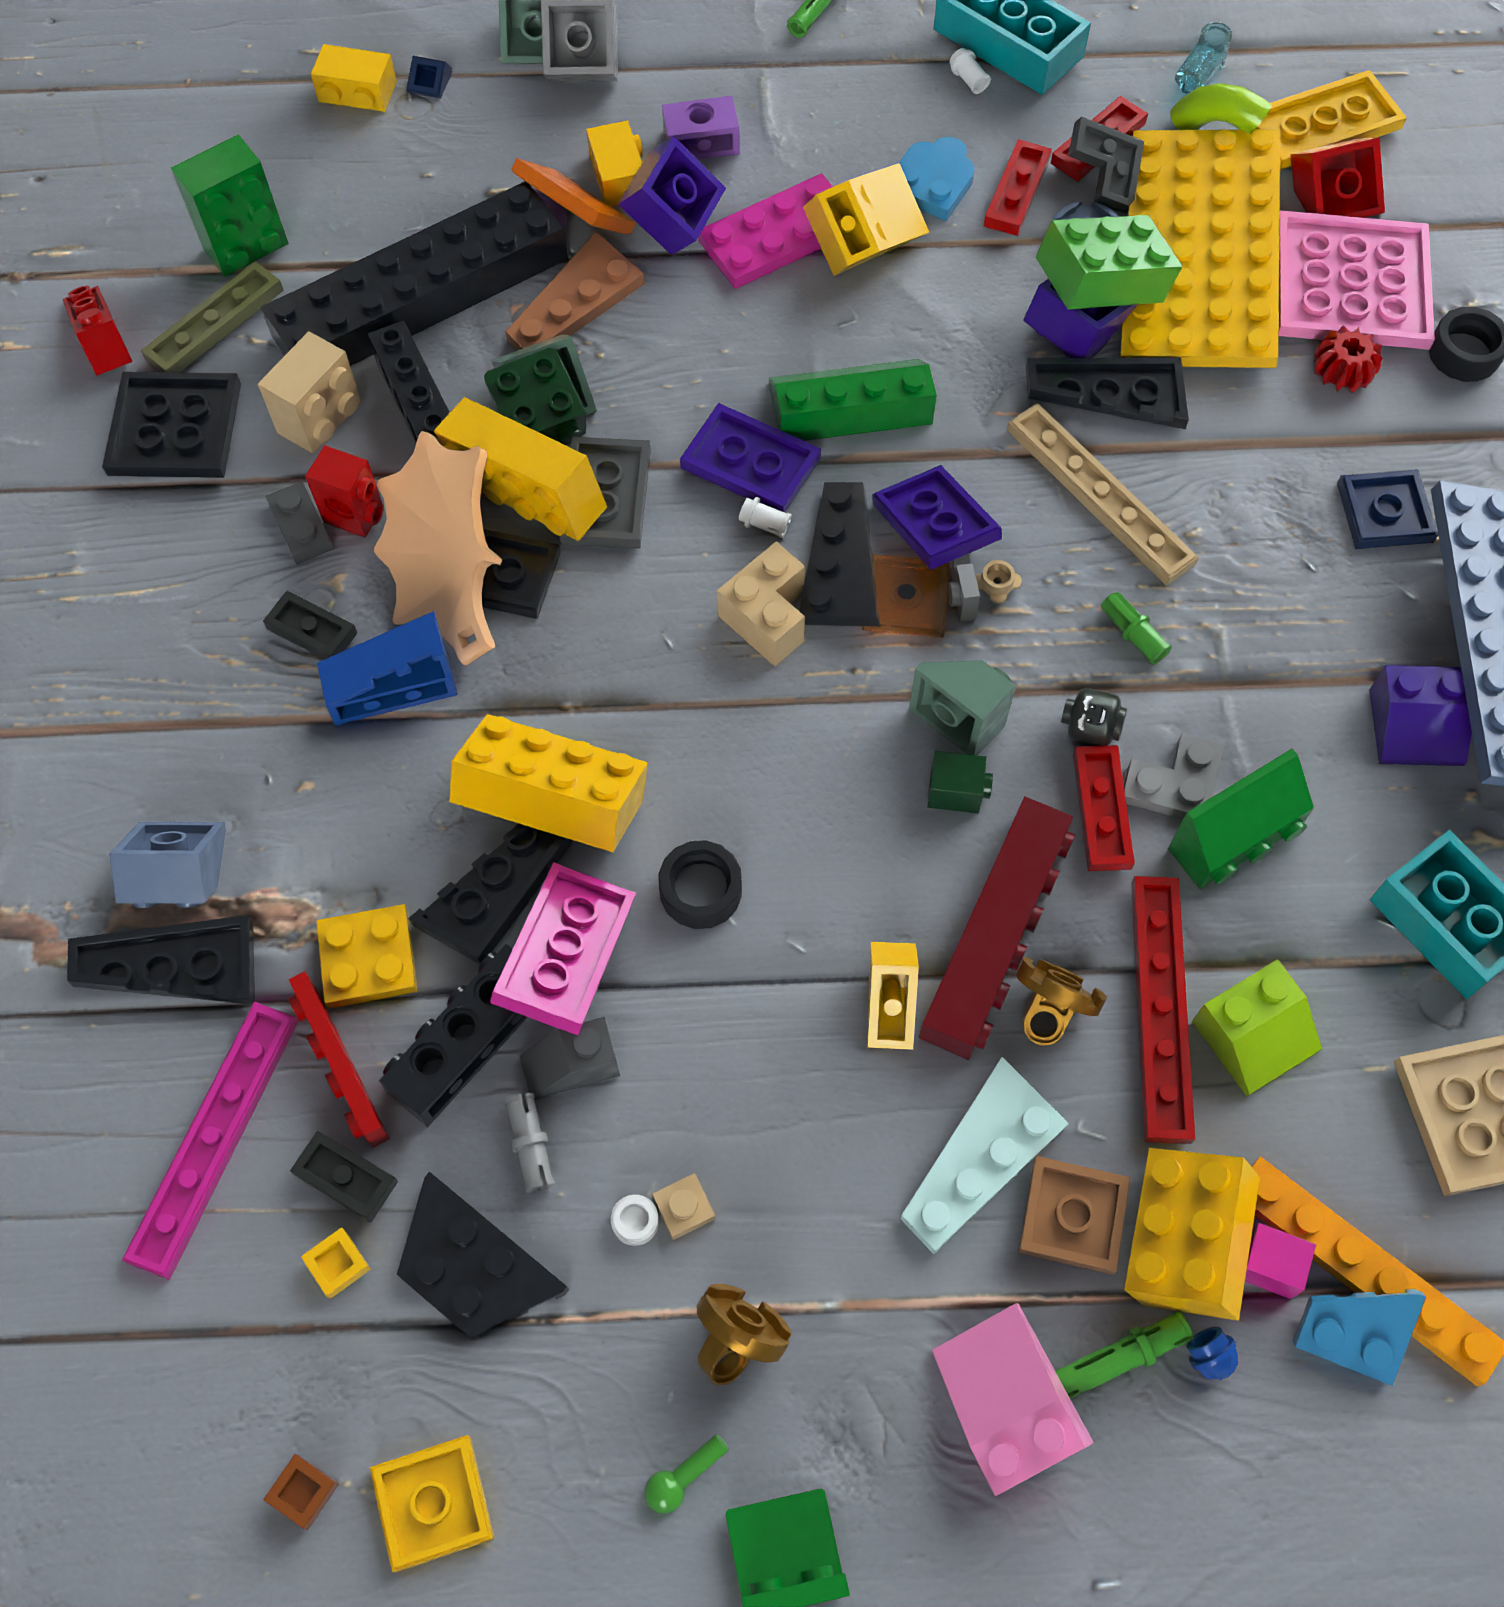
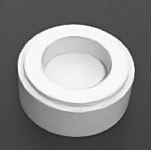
M628 1195L620 1199L611 1213V1226L614 1234L621 1242L631 1246H639L649 1242L655 1236L659 1227V1216L653 1202L642 1195Z

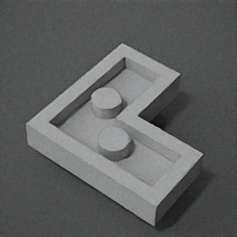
M1182 733L1178 740L1172 769L1131 759L1124 783L1126 804L1183 819L1188 811L1213 797L1224 743Z

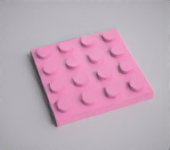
M1280 210L1278 336L1323 340L1329 331L1337 332L1342 326H1345L1350 332L1359 327L1361 334L1364 336L1373 334V343H1378L1382 346L1430 350L1435 336L1429 224Z

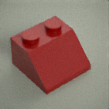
M1380 137L1357 138L1290 154L1294 193L1306 213L1359 218L1385 213Z

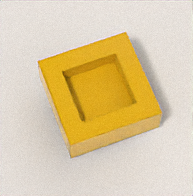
M342 1227L301 1256L316 1282L329 1299L371 1270L346 1230Z

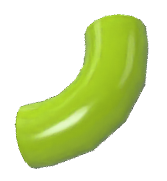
M1217 83L1198 87L1182 97L1171 108L1170 117L1178 130H1199L1209 122L1220 121L1229 123L1250 134L1264 120L1272 105L1263 97L1243 86Z

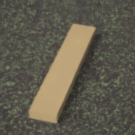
M1036 403L1008 422L1007 431L1166 586L1196 565L1199 557L1042 406Z

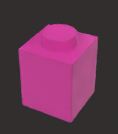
M1258 1223L1252 1229L1245 1282L1289 1299L1294 1298L1305 1290L1316 1244Z

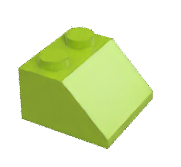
M1278 959L1206 1002L1192 1020L1194 1026L1247 1097L1322 1050L1307 997Z

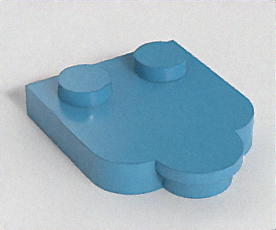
M942 137L934 143H915L907 150L899 162L919 209L944 221L948 220L973 183L975 167L972 161L966 157L967 148L961 140L954 137Z

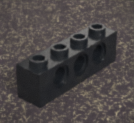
M404 320L368 333L378 368L415 443L421 431L434 435L438 440L434 430L450 411Z
M507 944L498 953L492 952L482 961L476 977L467 986L461 985L449 997L447 1008L436 1020L430 1019L425 1022L415 1036L416 1041L404 1054L399 1053L395 1055L383 1070L384 1076L379 1082L386 1092L427 1128L528 1018L497 1005H487L484 1003L486 997L493 992L512 952V948ZM460 1026H475L474 1032L468 1038L463 1040L453 1038L455 1031ZM435 1058L443 1060L442 1067L436 1073L430 1075L422 1074V1068L427 1061Z

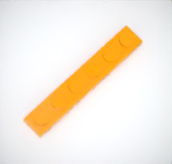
M1260 1156L1251 1167L1260 1176L1254 1216L1269 1227L1316 1244L1312 1260L1355 1293L1396 1294L1406 1293L1405 1290L1416 1289L1423 1292L1426 1299L1412 1337L1475 1386L1479 1387L1486 1384L1504 1356L1503 1339Z

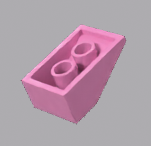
M1019 1303L1013 1304L932 1350L969 1446L995 1496L1094 1443Z

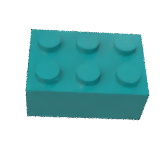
M1451 830L1445 832L1388 877L1369 899L1466 1000L1504 970V883Z

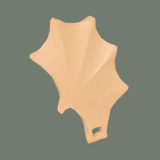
M421 431L414 453L401 471L377 480V487L384 498L387 520L382 535L374 547V553L389 568L396 583V604L392 618L393 623L401 626L434 611L442 637L455 649L459 661L467 666L495 648V643L486 623L482 607V588L486 568L492 564L501 565L502 559L488 548L482 524L480 497L483 472L488 454L486 450L479 446L464 451L448 450L441 446L434 435ZM475 634L476 640L469 644L467 637Z

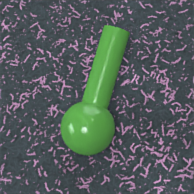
M715 1434L674 1471L664 1470L653 1474L648 1479L644 1492L649 1507L661 1514L671 1513L678 1509L684 1500L685 1488L729 1451L725 1441L718 1434Z

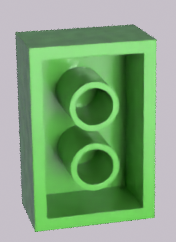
M1149 215L1052 220L1036 255L1037 261L1068 310L1163 303L1183 267Z

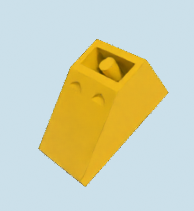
M900 163L838 184L816 194L803 206L833 276L929 233Z

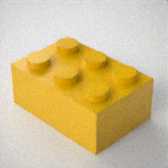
M1149 1148L1124 1288L1140 1304L1146 1307L1239 1321L1260 1176L1244 1157Z

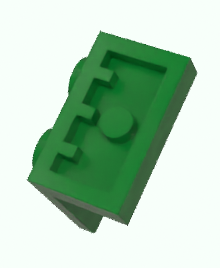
M823 1489L806 1491L726 1511V1521L743 1607H806L850 1596L846 1574L842 1572L826 1493Z

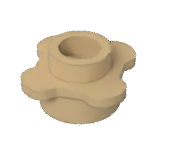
M1002 560L990 561L984 567L982 574L975 575L978 589L985 591L990 595V600L998 604L1005 602L1007 594L1013 589H1019L1022 583L1020 575L1015 573L1014 568ZM994 580H998V581H1000L1001 583H1000V584H996V583H994Z

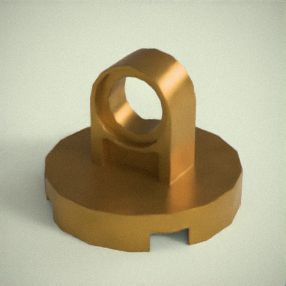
M1024 957L1015 976L1022 984L1033 991L1022 1016L1024 1032L1029 1040L1042 1046L1052 1045L1062 1037L1074 1012L1087 1016L1099 1015L1107 999V996L1100 989L1095 987L1092 994L1081 988L1084 979L1041 959L1038 960L1034 967L1032 964L1033 960L1030 957ZM1042 1011L1052 1013L1057 1020L1054 1029L1045 1034L1035 1032L1030 1026L1032 1017Z
M723 1283L711 1284L696 1305L697 1316L703 1326L710 1332L699 1352L698 1364L712 1383L718 1386L726 1385L739 1377L750 1359L765 1363L778 1362L787 1350V1346L790 1343L788 1340L792 1335L791 1329L785 1320L771 1306L762 1301L757 1309L750 1303L742 1300L746 1291ZM729 1354L726 1357V1359H724L721 1363L717 1364L720 1361V1359H722L725 1355Z

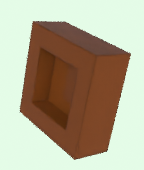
M294 1454L263 1500L301 1528L309 1530L339 1483L300 1455Z

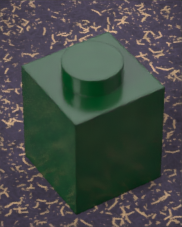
M935 751L930 774L927 808L978 814L982 799H990L992 791L993 773H985L987 756Z

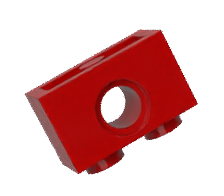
M324 445L305 475L323 523L366 538L372 526L380 522L384 512V505L369 462L366 459Z

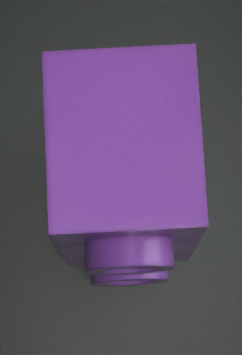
M733 96L662 105L665 141L674 136L698 160L740 154L739 123Z

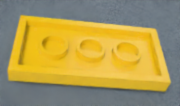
M1367 70L1271 102L1270 111L1256 129H1280V170L1291 167L1290 154L1357 138L1379 137L1402 129L1407 117L1373 73Z

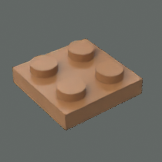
M1036 1156L1033 1160L1018 1253L1114 1275L1117 1272L1130 1177Z

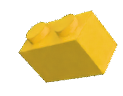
M323 44L311 72L318 102L382 112L386 111L397 83L391 54Z
M628 120L586 129L589 157L602 199L612 207L618 206L619 201L643 163L640 158L643 157L639 134H632Z

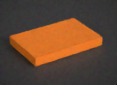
M516 158L511 169L515 175L590 225L626 235L632 233L636 222L559 171Z

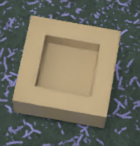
M695 1173L652 1193L672 1240L716 1220L713 1209Z

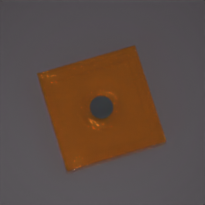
M873 554V571L877 589L876 599L881 627L862 626V630L943 638L950 562L930 570L920 558Z

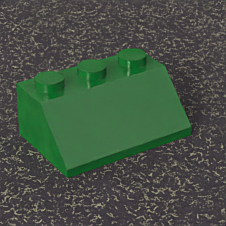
M1293 748L1186 813L1168 850L1199 889L1213 881L1216 885L1226 882L1238 872V865L1246 860H1249L1252 864L1258 862L1272 851V844L1282 838L1285 842H1289L1307 828L1304 822L1314 809L1298 754Z

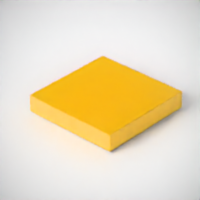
M469 1435L369 1467L393 1573L495 1539Z

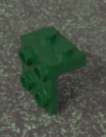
M548 348L485 373V384L499 414L564 445L571 444L572 437H581L586 433V411L555 349Z

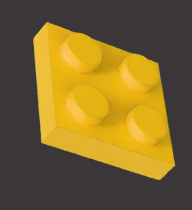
M405 904L316 920L324 1002L328 1009L418 992L410 923L408 920L409 915Z

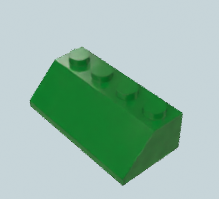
M920 359L769 377V386L778 430L803 441L933 424L937 394L930 365Z

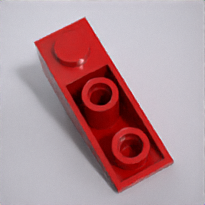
M81 286L68 293L69 297L64 298L63 302L74 332L96 376L133 362L99 287Z

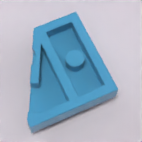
M1416 1289L1405 1290L1406 1293L1376 1295L1374 1292L1353 1293L1349 1297H1337L1335 1295L1310 1296L1293 1343L1295 1347L1393 1386L1426 1296L1423 1292Z

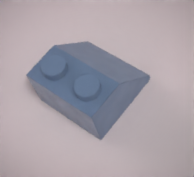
M138 822L109 853L116 903H132L137 908L153 907L159 903L176 904L180 908H193L205 904L218 887L226 832L225 822Z

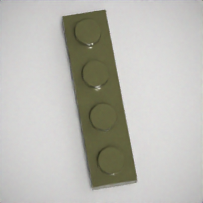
M256 261L141 349L145 360L160 372L180 373L260 310L261 306L269 303L284 291L281 281Z

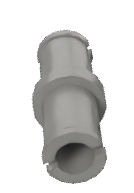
M525 1093L523 1099L521 1094L514 1095L504 1101L514 1140L510 1144L512 1152L518 1153L526 1193H534L537 1187L538 1191H543L556 1185L545 1147L549 1144L547 1133L541 1130L534 1093Z

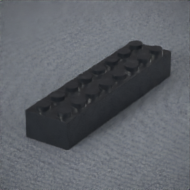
M524 181L261 306V310L271 336L284 356L310 331L345 351L351 366L374 355L368 337L370 332L404 320L411 336L568 260L564 228L531 185Z

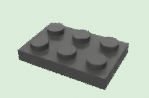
M572 437L571 448L587 455L607 508L579 541L563 534L559 536L561 544L641 548L651 454L650 440Z

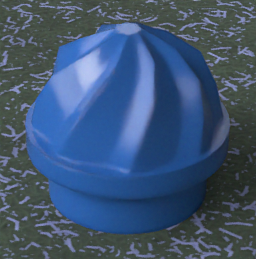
M1220 1327L1207 1328L1193 1336L1194 1340L1187 1343L1186 1348L1191 1354L1189 1358L1193 1369L1199 1370L1207 1379L1222 1380L1228 1378L1235 1371L1238 1365L1236 1342L1231 1336L1225 1335Z

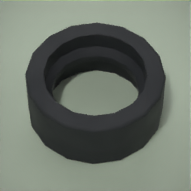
M1460 307L1451 310L1440 320L1434 331L1435 340L1429 350L1431 361L1439 371L1448 377L1463 382H1477L1486 379L1499 368L1504 359V322L1492 312L1478 307ZM1465 333L1475 336L1489 349V354L1472 355L1463 352L1453 344L1449 335Z
M707 840L689 841L674 848L664 859L658 873L660 900L667 914L679 924L693 929L713 928L726 922L737 910L742 897L741 868L736 858L722 845ZM703 863L719 868L726 878L727 885L725 893L719 901L708 906L695 907L679 899L675 892V880L682 869L693 864Z

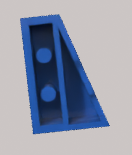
M434 611L317 663L325 704L335 725L458 695L448 653Z

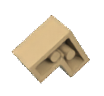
M776 541L717 590L718 616L774 667L804 642L805 616L792 606L791 603L802 595L805 584V566Z

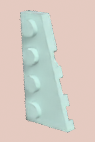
M1002 1057L906 1207L901 1220L935 1254L1067 1128L1069 1123Z

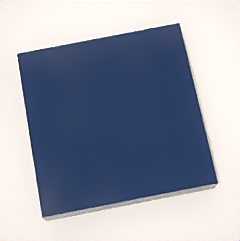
M1418 469L1340 476L1337 486L1355 549L1435 542L1438 532Z

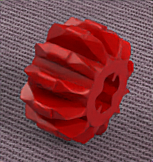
M1342 326L1337 332L1329 331L1314 353V374L1323 376V385L1329 383L1336 385L1337 392L1343 387H1346L1351 393H1354L1359 387L1367 388L1382 366L1383 357L1380 356L1382 345L1373 343V334L1365 336L1361 334L1359 327L1353 332H1350L1345 326Z

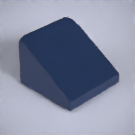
M412 56L406 91L408 93L441 99L451 77L452 68L446 61Z

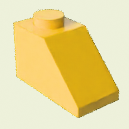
M871 942L868 980V1048L913 1049L919 971L916 943Z

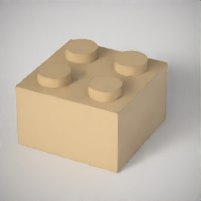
M310 331L258 383L277 433L312 454L332 437L337 427L347 417L353 415L358 405L362 402L346 352Z

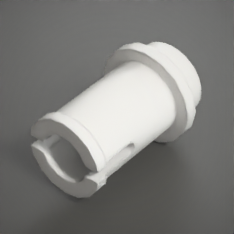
M958 49L950 58L951 71L954 75H960L974 94L983 92L990 84L991 78L989 74L976 62V56L972 50Z
M755 497L754 500L746 498L739 514V521L744 522L746 528H750L752 525L775 534L782 539L787 533L792 518L790 513H785L760 503V498Z

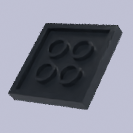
M122 372L102 464L106 475L224 478L241 387L238 374Z

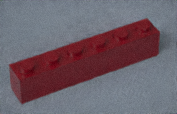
M1024 796L922 1023L919 1039L967 1060L970 1059L974 1047L984 1049L994 1026L986 1022L992 1007L998 1010L1002 1008L1011 986L1003 982L1009 968L1015 971L1018 970L1027 946L1020 944L1025 930L1034 933L1044 908L1036 905L1041 892L1050 896L1060 872L1052 868L1057 856L1066 859L1075 838V834L1068 832L1074 816Z

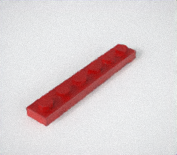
M1134 876L1131 882L1144 1142L1192 1144L1195 1141L1179 878Z

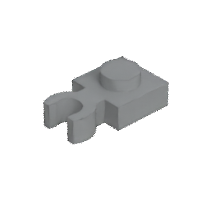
M966 554L949 562V569L954 582L948 583V598L951 607L957 606L960 622L976 620L980 601L973 563H970V555Z

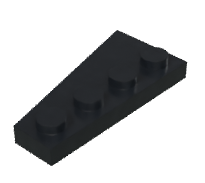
M1181 358L1027 359L1026 380L1028 399L1186 430L1189 416Z
M824 482L799 612L805 616V625L881 627L873 571V552L870 544L867 498L863 482Z
M517 824L503 836L504 842L489 855L482 854L471 864L473 867L471 871L457 883H448L437 893L439 898L424 911L419 908L408 920L415 928L476 963L481 964L492 953L544 882L553 862L558 863L574 840Z
M249 915L70 938L68 939L67 981L73 987L253 1005L255 1002L253 920Z

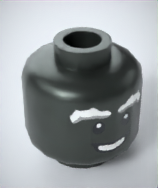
M1084 688L1078 692L1075 700L1067 698L1061 723L1069 725L1068 736L1075 742L1091 746H1108L1112 740L1119 741L1127 708L1121 707V699L1115 694Z

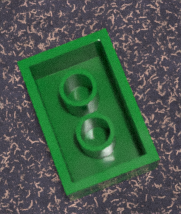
M239 134L171 167L203 250L224 277L289 244L261 161Z

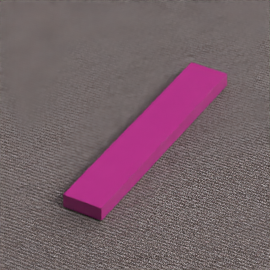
M257 1002L253 1003L122 1258L123 1262L170 1280L299 1022L295 1016Z

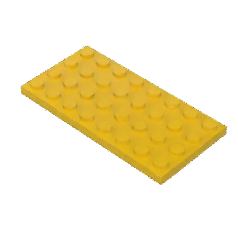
M1226 129L1133 130V137L1144 141L1135 199L1129 206L1128 216L1149 215L1183 267L1163 303L1137 304L1135 309L1122 323L1120 358H1181L1182 367L1276 368L1279 333L1280 129H1255L1250 134L1242 130Z

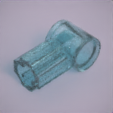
M1214 22L1202 28L1199 41L1175 76L1174 82L1179 85L1181 92L1188 94L1198 87L1206 86L1215 72L1220 71L1224 67L1232 39V31L1228 26L1223 23Z

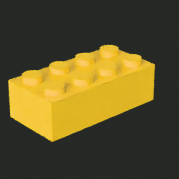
M463 397L434 430L440 444L448 450L464 451L475 446L486 450L488 456L483 472L481 492L497 505L505 504L513 508L524 519L529 521L535 519L543 523L552 533L558 536L565 534L579 541L607 508L587 455L466 397Z
M486 714L451 760L449 802L614 852L643 803L648 762L632 758L624 753H616L592 746L584 741H576L552 734L544 729H536L512 722L504 717Z

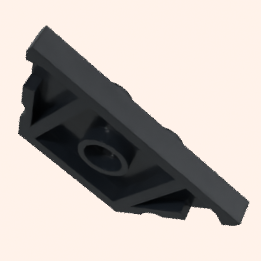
M430 1171L424 1177L397 1275L470 1339L493 1330L495 1325L506 1320L512 1321L527 1314L529 1309L548 1300L565 1296L569 1288Z

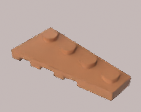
M595 232L505 331L507 342L518 351L562 334L571 336L644 285V273L601 235Z

